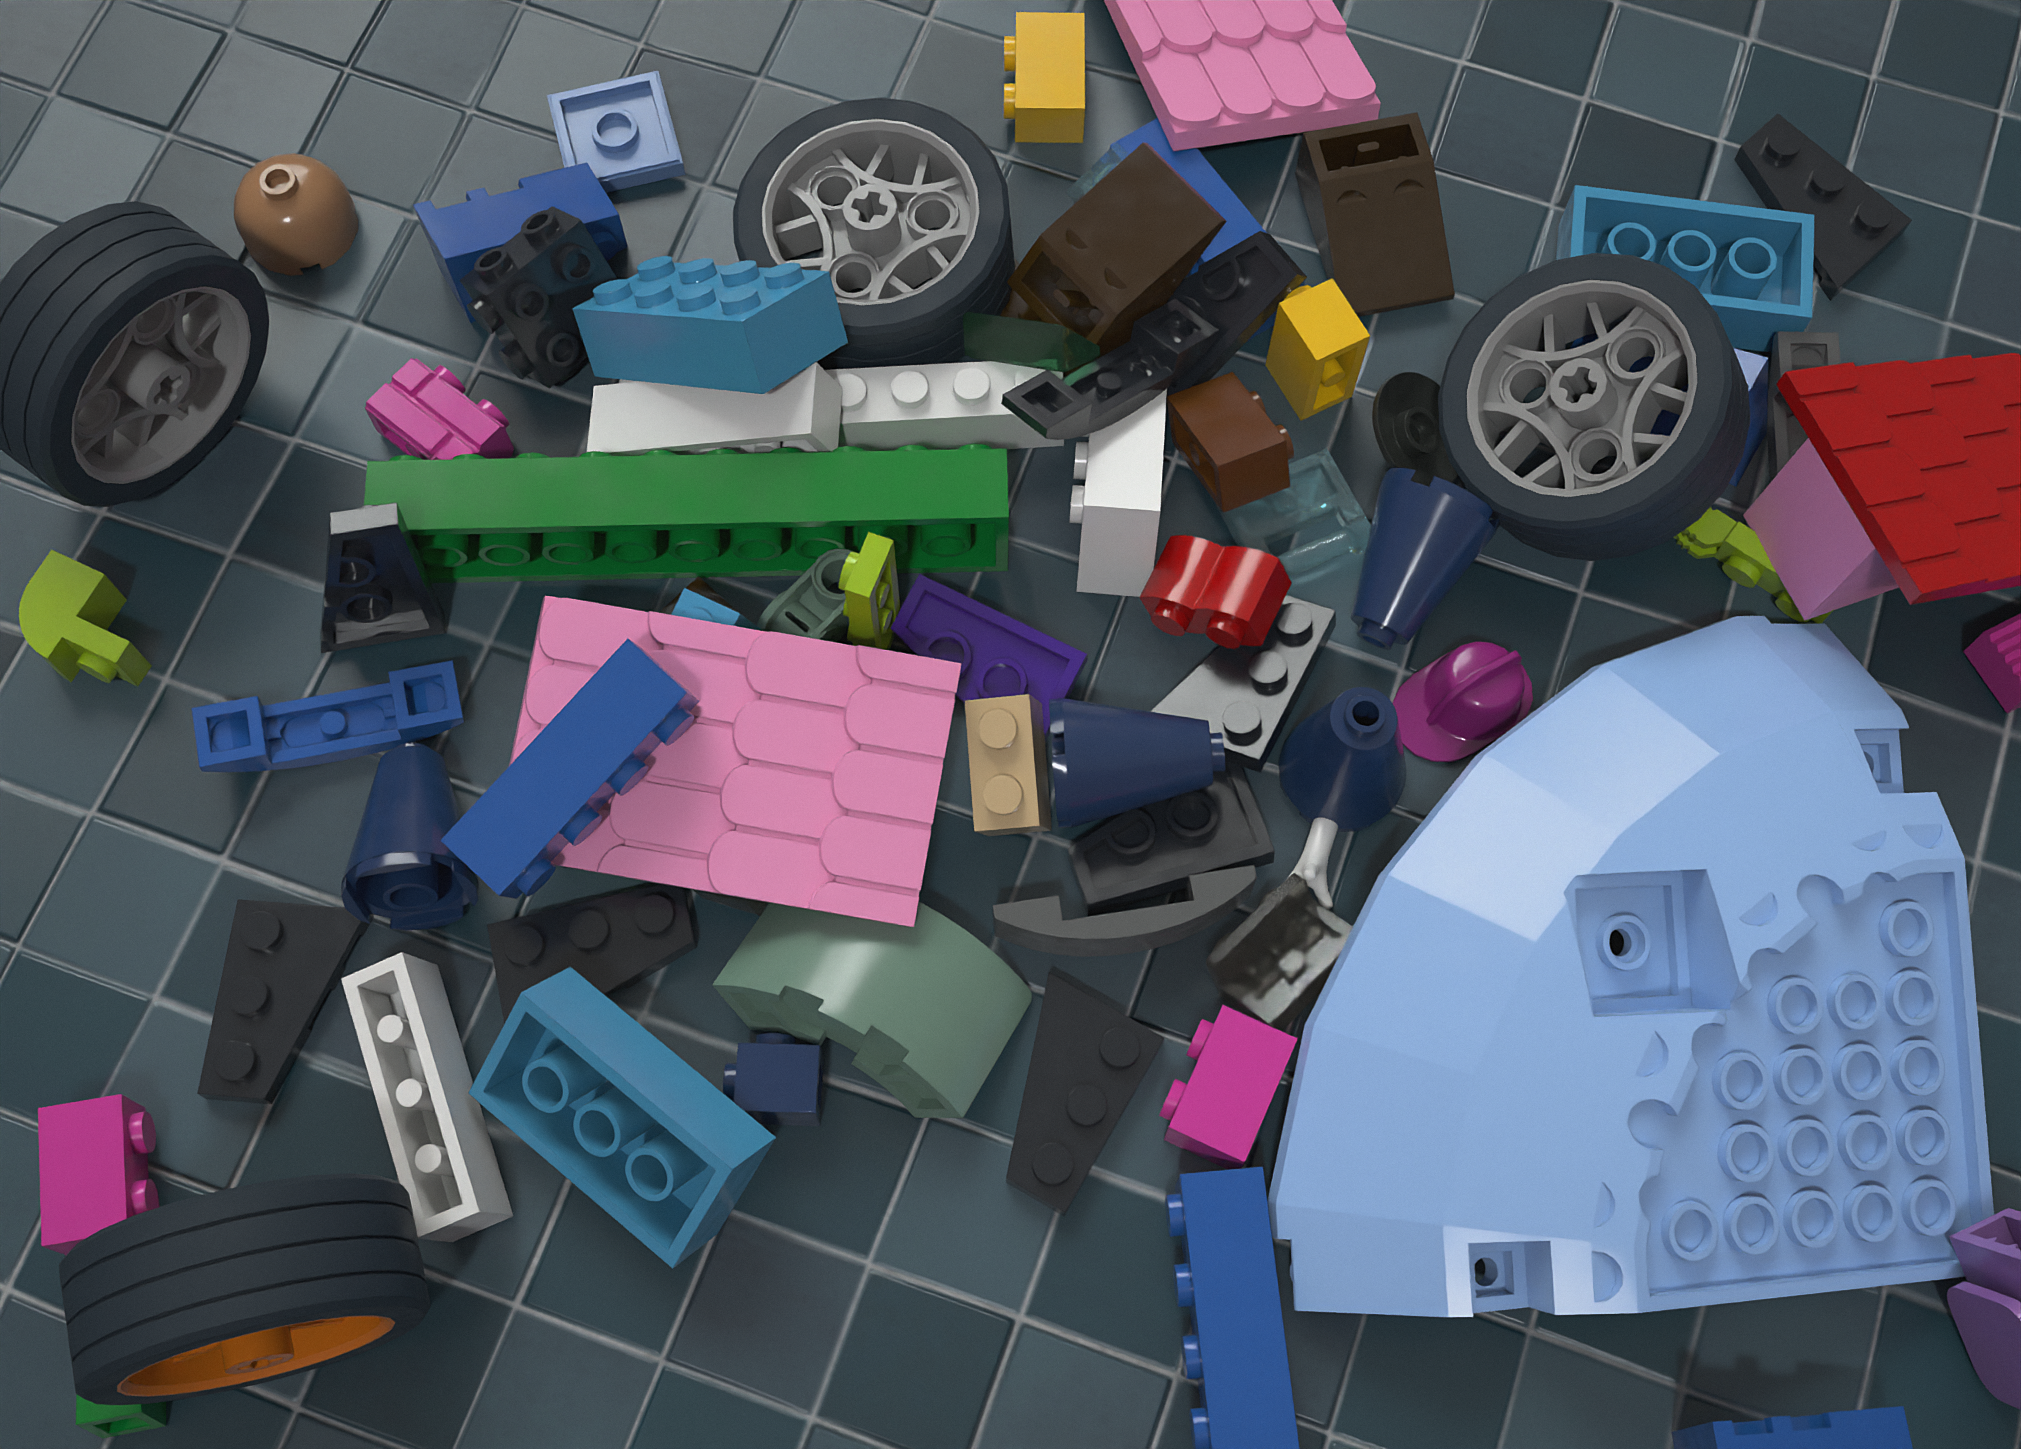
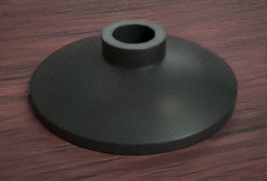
M1403 372L1386 380L1375 396L1372 420L1378 446L1391 468L1416 470L1411 479L1412 482L1430 486L1433 477L1436 476L1452 483L1459 475L1449 462L1439 431L1438 394L1440 385L1423 374Z

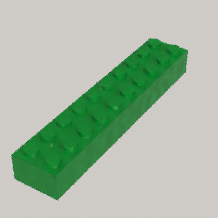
M968 444L958 449L929 450L919 445H906L897 448L895 451H865L859 447L844 446L836 448L832 452H802L795 448L784 447L774 449L769 453L740 454L730 449H715L701 455H676L670 451L653 450L644 453L642 456H613L605 452L591 451L583 453L579 457L550 458L541 453H523L516 458L487 459L476 454H461L455 456L452 460H423L415 456L399 455L392 457L389 461H367L364 506L398 504L431 583L697 578L698 576L700 578L802 576L816 562L818 557L827 551L846 549L859 554L868 532L894 540L897 574L1008 571L1009 509L1007 448L992 449L983 444Z

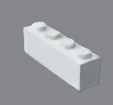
M1061 357L825 370L842 387L838 448L854 446L865 451H895L897 448L906 445H919L929 450L958 449L968 444H983L992 449L1064 446V439H1045L1001 404L1004 393L1047 369L1062 379Z
M817 362L765 394L620 379L618 384L594 386L587 452L600 451L613 456H642L649 451L665 450L676 455H701L715 449H730L740 454L769 453L774 449L784 447L795 448L802 452H832L838 448L842 387Z
M401 952L341 978L398 1179L410 1195L418 1239L454 1242L513 1217L480 1104L468 1093L473 1085V1081L438 965Z

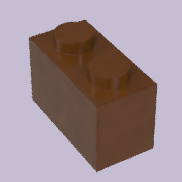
M1233 372L1167 396L1172 443L1223 513L1290 487L1288 461L1294 458L1291 438L1283 425L1275 426L1267 416L1264 404L1258 393L1254 390L1248 392Z

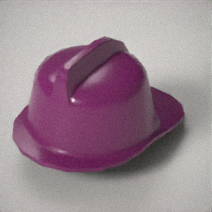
M1471 642L1448 652L1413 674L1399 687L1393 701L1397 712L1402 744L1415 756L1431 762H1455L1474 754L1525 719L1533 701L1532 682L1521 665L1522 657L1517 650L1509 653L1505 648L1490 642Z

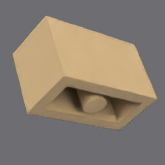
M1030 694L966 700L965 713L974 832L986 836L1052 831L1042 703Z

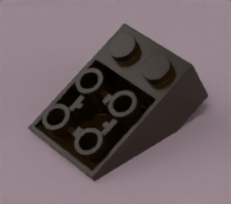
M1418 113L1305 132L1295 172L1327 279L1333 278L1356 315L1361 317L1454 299L1455 291L1434 161Z
M1143 142L1040 234L1007 283L1082 362H1093L1130 341L1134 321L1163 306L1227 221L1148 143Z

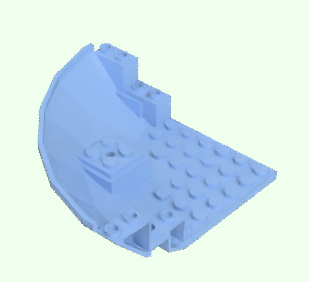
M1735 616L1593 666L1476 755L1379 874L1305 1023L1267 1201L1272 1238L1287 1239L1291 1243L1292 1262L1290 1265V1277L1293 1282L1295 1311L1473 1317V1313L1529 1307L1554 1315L1643 1313L1965 1277L1949 1236L1994 1215L1965 858L1937 792L1904 793L1899 730L1908 729L1909 726L1902 709L1825 623L1771 624L1765 616ZM1614 930L1619 931L1624 939L1623 950L1617 956L1611 952L1609 945L1610 935ZM1482 1258L1485 1263V1274L1479 1282H1476L1474 1265Z

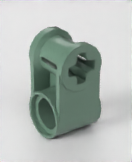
M834 549L818 557L816 562L788 590L779 594L767 606L760 616L757 627L765 632H779L837 643L848 632L850 625L849 617L843 615L846 597L845 593L836 594L827 589L835 582H839L843 565L852 551Z

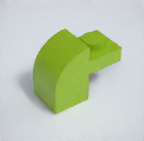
M51 549L27 584L20 601V627L29 645L59 675L70 682L73 681L80 669L106 683H111L114 677L117 676L135 686H139L152 667L130 641L107 631L127 599L105 574Z

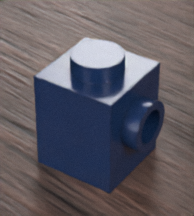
M776 1033L757 1035L755 1043H738L737 1063L725 1064L723 1094L759 1124L821 1126L824 1057L820 1045L796 1044L795 1037Z

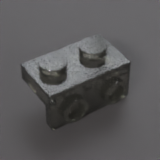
M1293 873L1278 888L1270 890L1262 898L1258 908L1234 932L1224 935L1217 942L1213 952L1206 959V966L1219 995L1243 1014L1283 1031L1322 991L1353 926L1313 900L1306 880Z

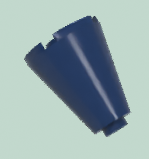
M1408 468L1389 469L1380 483L1350 617L1359 626L1356 633L1358 637L1369 644L1385 650H1391L1394 643L1401 645L1409 643L1494 537L1500 525V519L1489 520L1493 513L1491 507L1469 491L1436 476L1433 477L1430 486L1412 482L1411 479L1416 470Z
M1356 687L1343 692L1300 722L1285 740L1278 762L1280 787L1285 797H1289L1291 802L1300 811L1299 815L1307 822L1312 824L1315 818H1326L1338 825L1337 832H1356L1370 827L1372 823L1383 818L1397 805L1405 787L1406 762L1396 709L1390 699L1380 691L1368 687Z
M1064 698L1049 699L1050 732L1053 734L1052 763L1059 828L1077 827L1212 786L1213 772L1225 771L1222 732L1210 733L1208 720Z
M419 743L401 744L381 757L341 883V897L344 908L355 918L370 924L371 913L390 918V929L403 931L432 929L461 919L463 917V906L470 901L475 906L479 900L477 875L440 841L461 817L445 760L439 753L431 750L426 745Z

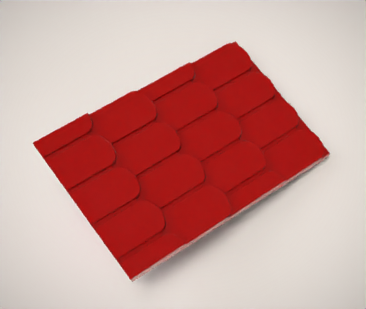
M2007 353L1980 358H1972L1970 354L1914 363L1896 360L1855 366L1854 362L1786 371L1776 385L1808 436V439L1743 516L1749 527L1756 532L1772 566L1804 620L1896 588L1901 589L1909 604L1912 605L2021 586L2020 354Z

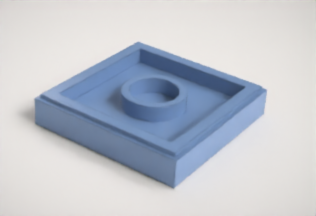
M659 71L547 95L564 168L587 162L606 193L686 175Z

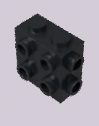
M551 206L548 210L539 211L527 218L521 226V231L503 246L482 254L476 260L474 269L459 281L472 298V301L467 304L471 315L488 333L493 334L495 332L504 347L499 350V355L506 366L518 378L523 380L529 376L550 389L557 382L571 377L578 370L579 364L588 357L572 308L595 297L593 290L597 286L618 279L582 220Z

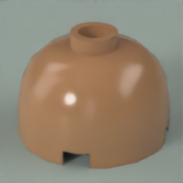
M296 153L279 154L256 163L243 176L234 197L236 228L252 258L269 271L293 276L303 275L300 268L311 267L318 263L322 269L331 266L350 249L358 232L355 204L344 182L334 170L312 157Z

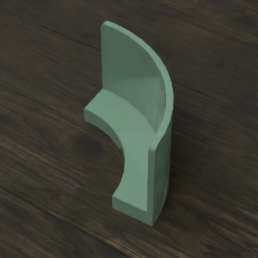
M918 902L914 927L769 903L712 984L750 1030H764L786 1034L820 1046L824 1039L828 1037L856 1052L857 1054L851 1064L881 1084L915 1118H963L1032 1001L1031 990L999 956L964 928L921 902Z

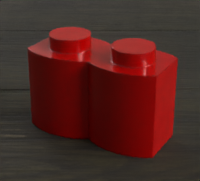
M1174 535L1170 536L1139 598L1149 612L1152 623L1163 632L1174 636H1183L1185 632L1194 634L1205 633L1213 642L1226 648L1236 649L1240 645L1261 646L1292 582L1280 559L1271 554L1241 546L1222 547L1211 541L1193 536Z

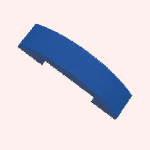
M453 660L388 672L389 683L263 706L259 697L254 696L192 708L199 767L202 772H252L313 766L387 751L401 744L414 743L447 731L464 723Z

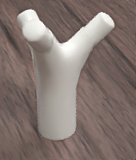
M1315 818L1313 820L1300 860L1284 884L1267 897V901L1272 907H1277L1303 886H1309L1314 890L1322 910H1328L1333 907L1327 886V865L1338 830V825L1334 821L1326 818Z

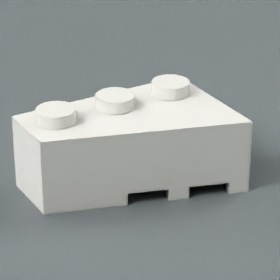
M1167 389L1122 420L1099 431L1082 436L1089 437V442H1076L1073 479L1086 480L1085 486H1072L1070 523L1082 524L1077 592L1140 597L1154 569L1161 508Z

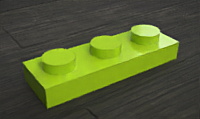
M868 532L860 553H849L839 579V589L845 591L846 597L843 615L849 617L850 623L847 640L852 642L853 646L861 645L889 650L895 637L891 631V626L900 611L894 540Z

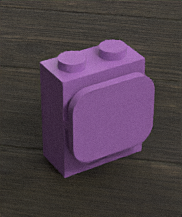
M2007 1208L1949 1236L1967 1282H1961L1951 1287L1947 1292V1300L1973 1367L1982 1383L1998 1400L2021 1410V1211Z

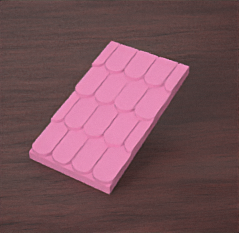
M1104 0L1173 151L1315 131L1378 119L1381 102L1375 94L1376 84L1346 35L1347 24L1332 0Z
M545 596L543 598L509 766L627 638L646 651L699 700L690 711L694 715V720L683 735L669 746H666L663 742L658 745L644 761L648 765V770L643 778L626 794L620 796L615 792L598 810L602 820L597 828L580 844L573 846L569 842L551 861L554 865L914 927L919 892L922 886L931 836V825L933 824L942 775L943 759L945 758L955 703L954 698L957 692L962 663L779 632H765L652 611L644 612L571 598Z

